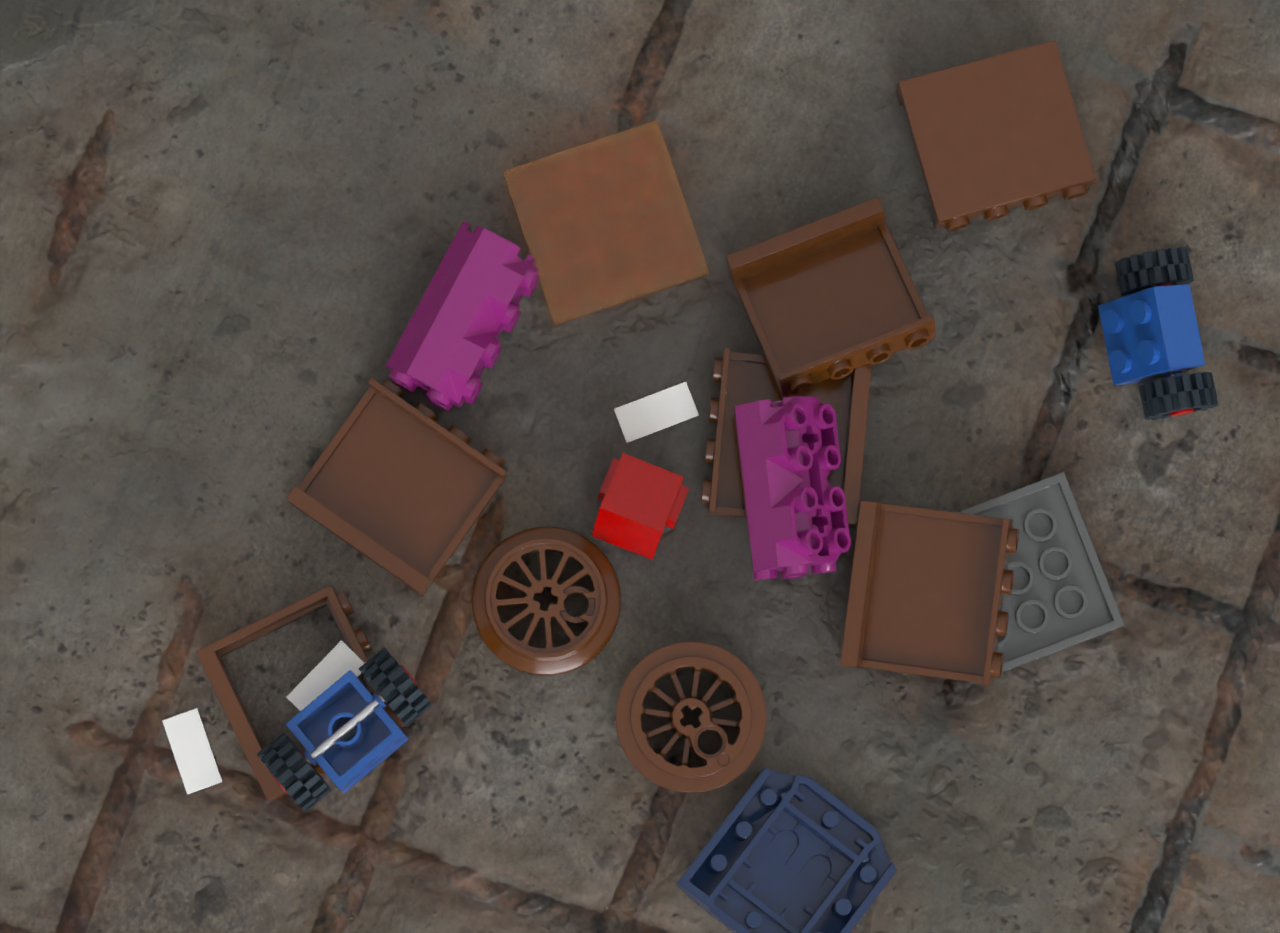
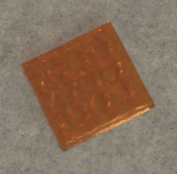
M657 120L503 171L530 255L536 258V267L539 268V282L554 326L709 275L703 252Z

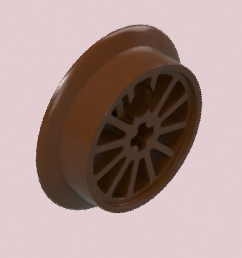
M557 527L530 528L503 540L483 561L475 578L472 593L473 617L478 632L487 647L507 665L522 672L535 675L563 674L590 662L604 649L611 639L618 623L621 607L618 579L608 558L587 538L573 531ZM547 551L563 554L551 580L547 579L545 557ZM536 552L539 553L541 580L537 581L522 560L524 556ZM568 559H574L583 569L559 585L558 580ZM514 563H517L532 585L527 587L505 577L504 574ZM589 576L592 580L594 591L590 592L584 587L572 585L583 577ZM505 583L526 593L527 596L524 598L498 600L497 591L499 585ZM544 589H550L552 597L558 599L557 604L549 605L548 611L541 610L540 603L534 601L536 595H543ZM573 594L583 595L588 600V610L581 616L573 617L564 608L566 599ZM523 604L528 606L508 622L502 623L498 613L500 606ZM530 614H534V618L522 641L517 640L508 632L512 626ZM556 618L569 637V643L553 647L551 619ZM540 619L545 621L546 648L529 646V641ZM565 621L573 624L587 622L588 626L579 636H575Z
M703 642L674 643L646 656L633 668L626 678L616 706L617 733L629 761L644 777L653 783L678 792L697 793L710 791L728 784L737 778L756 757L766 730L765 700L753 673L732 653L718 646ZM677 670H694L690 698H686L676 675ZM704 670L716 675L717 680L703 698L698 700L697 691L700 671ZM665 675H670L680 699L679 703L673 701L655 686V683ZM721 683H726L733 692L734 697L707 707V701ZM651 691L673 708V711L667 712L643 708L648 692ZM737 703L739 706V721L710 717L712 712ZM688 707L691 711L698 708L702 714L698 718L699 727L694 728L691 724L685 727L681 725L680 721L684 717L681 711L683 708ZM650 715L670 718L671 723L644 733L641 716ZM719 725L738 728L737 737L732 745L728 743L727 735ZM675 729L676 732L662 751L656 754L648 744L647 739ZM714 731L719 734L722 744L717 753L709 755L699 749L698 737L701 733ZM684 736L681 765L677 766L665 761V755L679 737ZM690 747L699 759L705 761L706 764L704 766L692 768L687 766Z

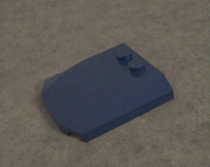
M764 768L676 885L693 902L733 933H851L897 869L894 863H891L881 843L882 839L877 829L815 780L803 775H790Z

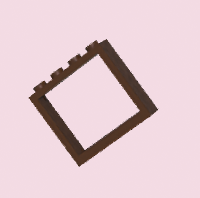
M331 585L196 651L267 801L270 802L287 795V793L273 778L271 772L257 755L264 746L221 657L328 605L347 646L366 663L369 660L366 652L372 650V647L362 627L354 630L348 618V615L354 613V610L344 590L336 593ZM361 673L372 695L376 693L379 696L380 694ZM385 701L386 707L384 710L403 731L402 727L405 724ZM319 764L313 766L322 777L327 775Z

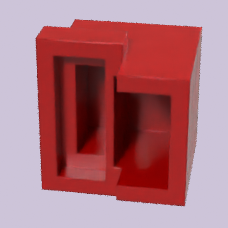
M622 453L620 460L613 458L597 499L601 500L602 503L591 536L653 560L665 527L674 529L690 488L682 485L684 477Z

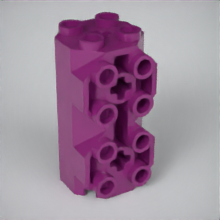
M463 221L386 364L387 370L391 372L389 377L393 379L392 383L410 393H414L416 388L422 390L429 398L428 402L447 412L451 411L453 405L461 408L464 402L473 405L483 387L480 376L485 366L492 369L502 351V347H500L501 341L497 340L503 330L508 333L512 332L521 315L519 302L523 295L530 297L538 284L540 275H538L539 268L536 267V258L528 254L524 261L517 256L521 248L514 243L480 226H476L472 233L470 223Z
M804 396L785 397L783 401L771 402V399L736 405L734 415L754 581L778 578V572H781L782 579L806 577V573H809V568L812 569V574L836 572L835 563L841 553L848 551L851 546V537L849 534L846 495L839 486L832 487L827 480L831 470L837 469L841 463L835 410L830 404H822L817 397Z

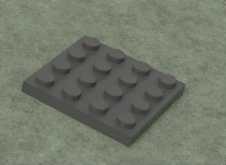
M1064 472L957 512L1014 520L1013 528L1019 529L1016 554L1009 553L1008 569L1014 570L1011 595L1004 594L1002 611L1009 612L1006 636H999L997 652L1004 653L1002 672L1125 626Z

